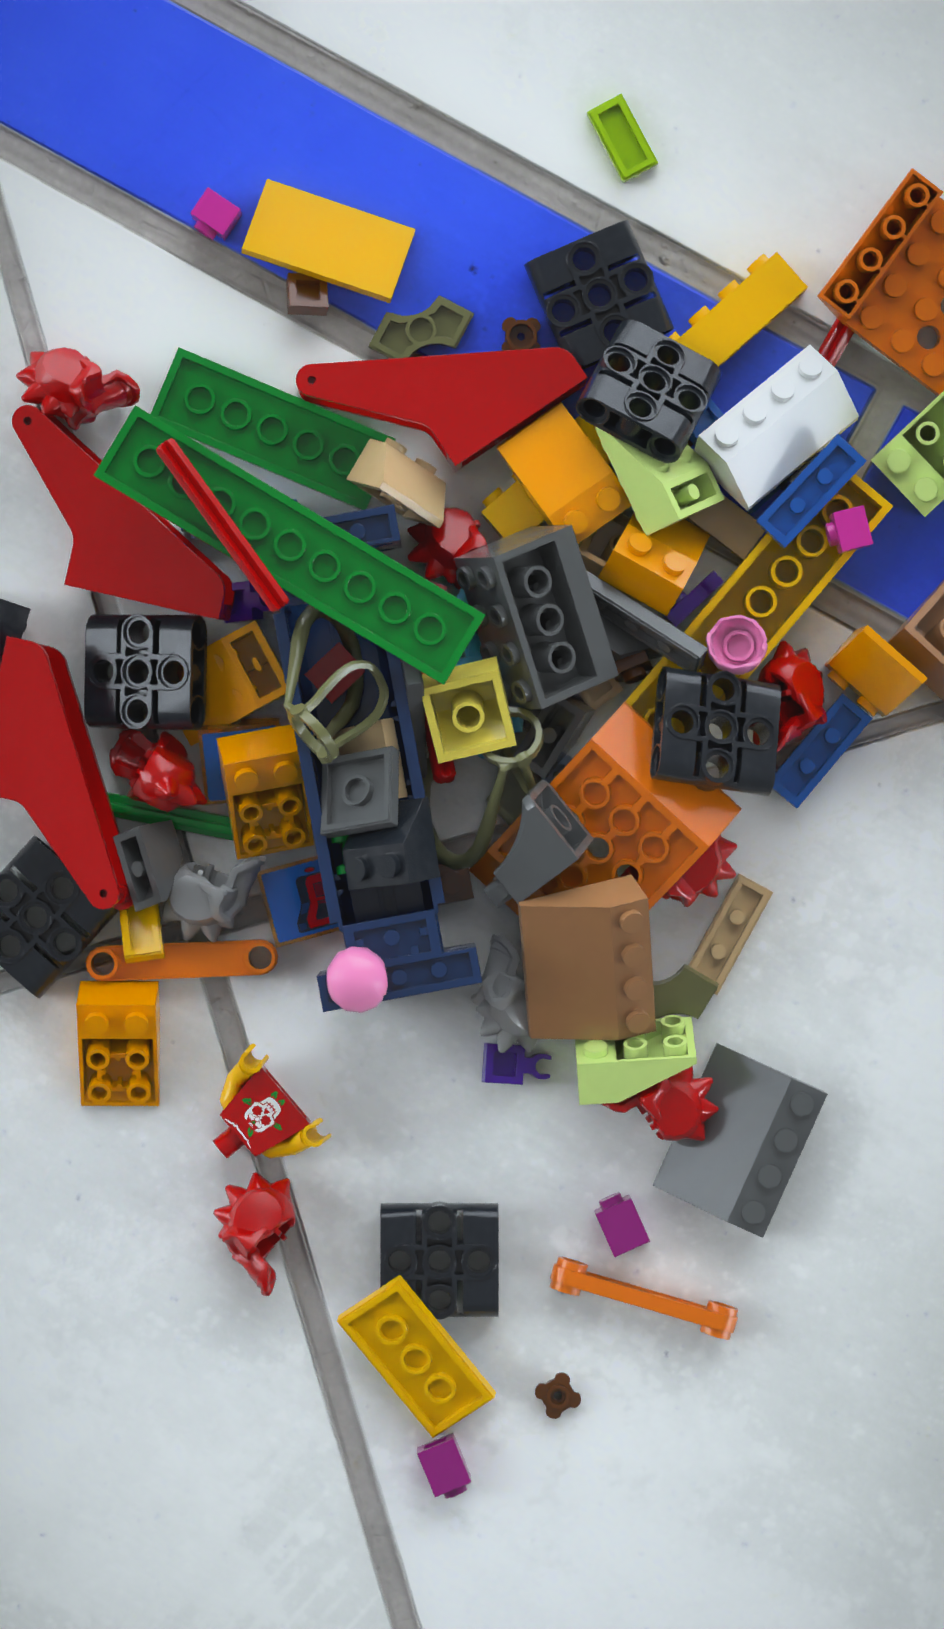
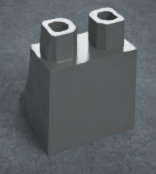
M541 780L534 785L522 799V815L515 842L504 861L493 872L495 875L492 879L493 881L483 889L497 908H500L511 898L517 904L525 900L577 861L594 840L555 789L545 780Z

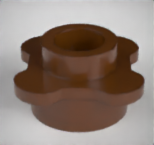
M512 317L505 319L502 323V329L505 331V342L502 345V351L541 348L537 342V332L541 328L540 322L533 317L527 320H515ZM520 333L525 335V339L522 341L517 338Z
M564 1372L557 1373L555 1378L549 1380L546 1384L540 1383L535 1388V1395L545 1404L546 1415L549 1418L557 1419L564 1410L570 1407L576 1408L580 1405L581 1396L578 1392H574L570 1385V1377ZM556 1392H560L562 1394V1397L560 1399H556L554 1397V1394Z

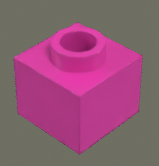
M207 187L190 213L192 218L197 221L194 228L211 240H214L216 235L226 240L242 217L240 208L209 187Z
M864 505L833 512L829 515L830 523L825 524V531L830 547L836 546L838 554L868 547L873 544Z

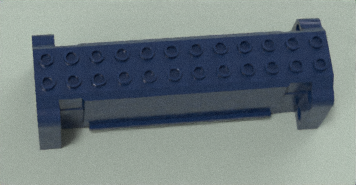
M394 504L323 517L380 552L402 547ZM282 589L289 598V602L280 609V613L273 614L286 684L291 638L295 623L309 604ZM323 618L316 619L310 628L292 701L294 706L300 703L306 704L318 691L316 686L304 674L337 643L340 642L343 645L337 630L328 620ZM355 633L360 644L362 659L375 664L383 674L388 685V703L379 720L393 718L408 793V797L399 798L398 801L424 798L426 796L401 661L396 656ZM365 669L364 690L359 709L344 728L360 724L373 712L377 705L380 694L375 677L368 669ZM347 690L332 704L325 697L310 712L324 728L327 727L345 702ZM304 723V725H305L306 728L309 730V732H310V733L314 736V738L317 740V736H316V735L313 733V731ZM294 730L330 924L338 923L339 930L343 933L346 949L352 946L368 948L381 957L385 963L388 988L382 1001L483 983L475 943L451 947L443 946L438 919V904L445 903L441 877L410 884L348 890L346 874L337 875L336 867L344 864L340 843H331V838L327 839L326 836L320 834L322 763ZM327 970L320 971L316 977L323 1012L342 1009L331 999L328 992Z

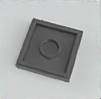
M388 746L340 755L331 763L322 764V816L320 828L322 836H326L329 839L398 826V749Z

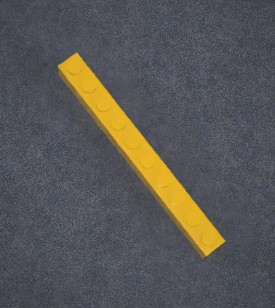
M778 252L770 258L763 254L747 268V271L751 274L741 284H738L734 279L718 293L717 296L721 301L711 310L703 306L688 320L692 326L682 336L675 331L669 338L712 360L720 367L799 298L808 286ZM578 416L575 421L609 465L611 463L610 459L601 445V440L595 430V426ZM514 474L511 477L515 480V483L503 492L498 487L482 501L486 508L481 512V516L501 538L531 526H540L545 521Z

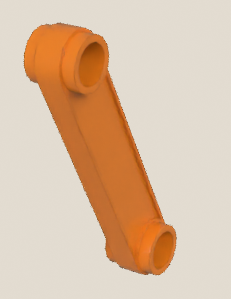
M263 939L164 943L165 958L126 964L123 945H104L90 951L86 958V968L90 976L99 981L249 976L269 973L278 963L279 956L276 947L268 940ZM263 946L270 951L272 958L271 963L267 967L258 968L252 964L250 952L254 947ZM98 953H108L113 958L114 968L111 973L101 974L95 969L94 958Z
M559 1256L557 1263H554L549 1286L554 1290L579 1296L581 1290L699 1324L701 1325V1332L725 1340H730L731 1333H734L738 1320V1309L733 1306L709 1300L707 1306L594 1274L587 1271V1264Z

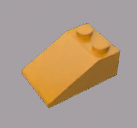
M562 402L556 404L496 447L548 526L572 525L577 543H580L631 507L617 476Z
M633 512L598 578L667 616L690 578L710 534L683 519L647 536L637 521L635 512Z
M869 625L856 629L824 664L830 670L826 676L841 690L844 691L847 687L852 689L859 696L856 703L872 717L876 713H879L882 717L887 716L927 680L923 673Z

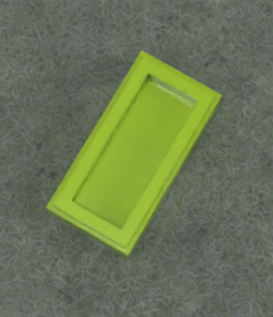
M622 93L587 111V116L623 183L658 165V161Z

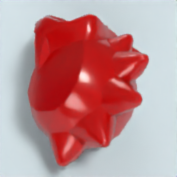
M56 348L47 352L32 351L30 353L31 365L16 374V378L28 387L21 396L23 402L41 404V410L47 417L57 415L64 418L69 427L75 431L80 428L81 424L94 422L96 416L103 411L117 407L133 406L140 399V388L129 375L116 369L102 376V370L97 364L91 362L87 356H83L79 351L71 348Z
M457 507L444 508V521L440 528L418 523L407 529V532L419 543L407 555L409 561L427 563L425 568V578L427 580L444 576L450 584H454L460 591L461 587L456 578L457 568L454 558L487 545V542L478 530L481 526L479 520H474L468 511Z
M784 640L779 643L773 658L761 669L757 681L779 684L781 687L777 752L786 743L797 736H801L802 732L811 726L827 722V713L822 706L825 703L822 671L817 670L816 666L811 663L807 648L794 651L793 647ZM753 731V744L760 745V738Z
M128 729L119 733L116 744L110 749V767L116 776L125 777L130 780L129 785L132 788L127 793L130 799L146 802L166 812L173 811L181 805L195 806L207 804V798L195 782L194 765L187 759L188 753L184 745L172 734L163 731L158 742L154 744L142 732Z
M720 834L712 845L661 898L680 901L684 907H689L699 894L716 898L718 896L717 880L731 879L736 876V872L726 859L736 850L737 844L721 837ZM631 865L619 876L632 875L636 882L639 877L638 871Z
M693 1066L619 1103L601 1104L620 1113H625L637 1106L642 1115L646 1112L648 1113L645 1119L648 1123L652 1121L649 1124L652 1130L658 1129L655 1133L657 1137L668 1141H679L682 1139L704 1141V1122L719 1111L718 1106L705 1099L713 1084V1079L711 1077L693 1078Z
M255 1172L250 1179L247 1189L235 1185H227L225 1191L230 1205L215 1209L213 1214L224 1225L218 1237L222 1239L233 1254L232 1259L245 1268L249 1276L257 1284V1287L261 1289L263 1296H270L276 1282V1272L265 1258L280 1239L283 1241L287 1239L285 1234L296 1222L295 1207L291 1201L290 1180L288 1178L270 1183L258 1172Z

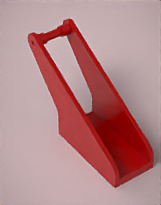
M560 347L308 364L298 371L296 385L302 399L312 404L427 433L434 440L454 472H457L584 387L588 377L569 351Z
M23 405L14 412L12 426L72 531L73 547L64 585L217 620L229 621L234 604L235 591H232L233 582L228 575L168 520L93 476L102 459L54 415L47 417L42 410L32 405Z
M7 636L0 666V798L16 801L26 809L82 892L95 908L103 910L111 908L117 910L129 909L133 906V902L113 839L120 832L67 660L54 647Z

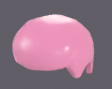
M741 614L720 618L706 636L708 656L718 669L728 671L734 675H743L755 669L765 657L768 648L767 637L762 627L756 620Z
M352 946L340 951L327 968L328 992L331 999L345 1011L363 1013L376 1008L387 993L388 980L385 963L381 957L368 948Z

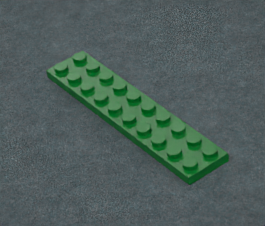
M136 405L134 406L93 476L232 558L156 452V448L161 443L173 438L282 589L445 685L486 615Z

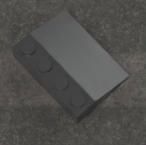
M716 1043L701 1078L711 1077L713 1079V1084L705 1099L718 1106L719 1111L704 1122V1141L690 1139L672 1141L653 1186L763 1238L828 1094L821 1089Z

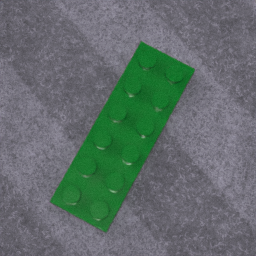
M178 347L151 412L152 416L193 440L359 510L368 508L372 496L348 481V475L369 439L385 442L386 438H390L396 441L391 436Z

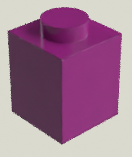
M620 1192L599 1201L601 1207L595 1209L594 1212L614 1257L650 1242L630 1195L622 1197Z
M454 1433L417 1447V1455L435 1497L444 1494L445 1498L448 1499L467 1490L466 1484L471 1483V1474Z

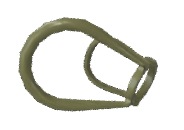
M309 605L296 620L292 634L283 706L292 728L300 739L318 757L322 764H327L340 755L339 748L365 732L380 719L388 703L389 689L383 674L375 664L362 659L360 644L355 632ZM323 618L328 620L337 630L343 646L356 661L348 662L334 672L306 704L300 703L294 706L292 701L310 628L316 619ZM368 669L375 677L380 694L377 705L373 712L360 724L333 740L332 737L351 721L359 709L364 690V674L348 688L345 702L326 728L310 712L351 671ZM304 723H305V724L313 731V733L318 737L317 740H316V739L314 738V736L309 732V730L306 728V726L304 725Z
M509 707L511 717L527 720L535 728V740L527 751L520 752L515 757H513L514 753L511 747L502 749L504 757L495 755L492 752L482 753L489 763L498 766L500 769L472 846L462 854H455L449 851L439 840L433 825L438 863L453 870H461L473 867L486 854L494 834L505 779L510 769L525 794L536 785L529 764L542 748L544 734L539 719L529 710L521 707ZM428 757V774L422 780L425 796L428 797L430 806L431 785L434 779L430 758Z

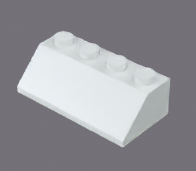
M808 345L699 434L694 451L709 464L717 483L748 511L826 447L837 434L840 435L856 422L859 415L838 370L811 345Z

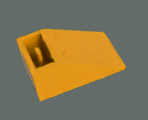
M256 620L207 646L205 721L200 730H182L190 746L201 742L203 734L217 733L285 697L286 684L283 668ZM181 664L177 672L180 681L184 676V668Z
M291 724L216 738L237 860L313 846L312 824L295 733Z
M80 981L76 1011L81 1106H159V981Z

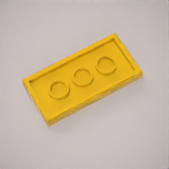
M267 179L241 253L391 303L416 229Z
M398 1275L338 1316V1324L432 1438L495 1398L496 1391L401 1275Z

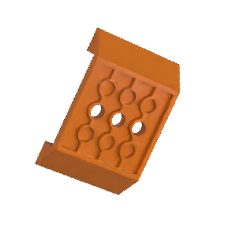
M911 168L817 297L843 325L850 328L860 338L938 396L944 391V314L941 310V301L944 298V200L940 198L943 191L915 169ZM923 327H930L936 332L937 342L931 349H925L918 343L917 335Z
M624 702L549 783L571 811L578 815L580 822L593 838H602L608 843L609 854L604 857H596L587 848L577 861L525 900L618 878V868L622 865H631L638 871L637 883L648 897L650 910L712 845L742 808L721 789L705 792L698 789L695 785L652 779L650 775L653 726L627 702ZM521 815L487 849L486 854L469 869L485 886L493 881L492 879L495 876L493 872L510 852L519 830ZM511 898L505 904L519 916L518 904Z

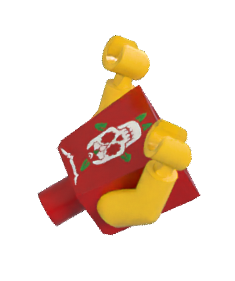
M249 1045L241 1055L238 1063L227 1074L219 1099L224 1109L220 1116L229 1126L213 1140L220 1152L226 1158H229L245 1145L255 1157L262 1154L271 1159L296 1155L310 1147H318L330 1139L331 1133L322 1136L317 1132L316 1126L322 1123L323 1119L317 1118L310 1123L311 1120L264 1066L269 1056L266 1054L262 1060L254 1058L251 1051L256 1045Z

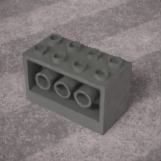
M572 525L531 526L454 558L457 568L456 578L459 586L464 590L468 604L486 615L477 629L481 642L480 653L482 659L497 656L509 707L544 709L619 676Z

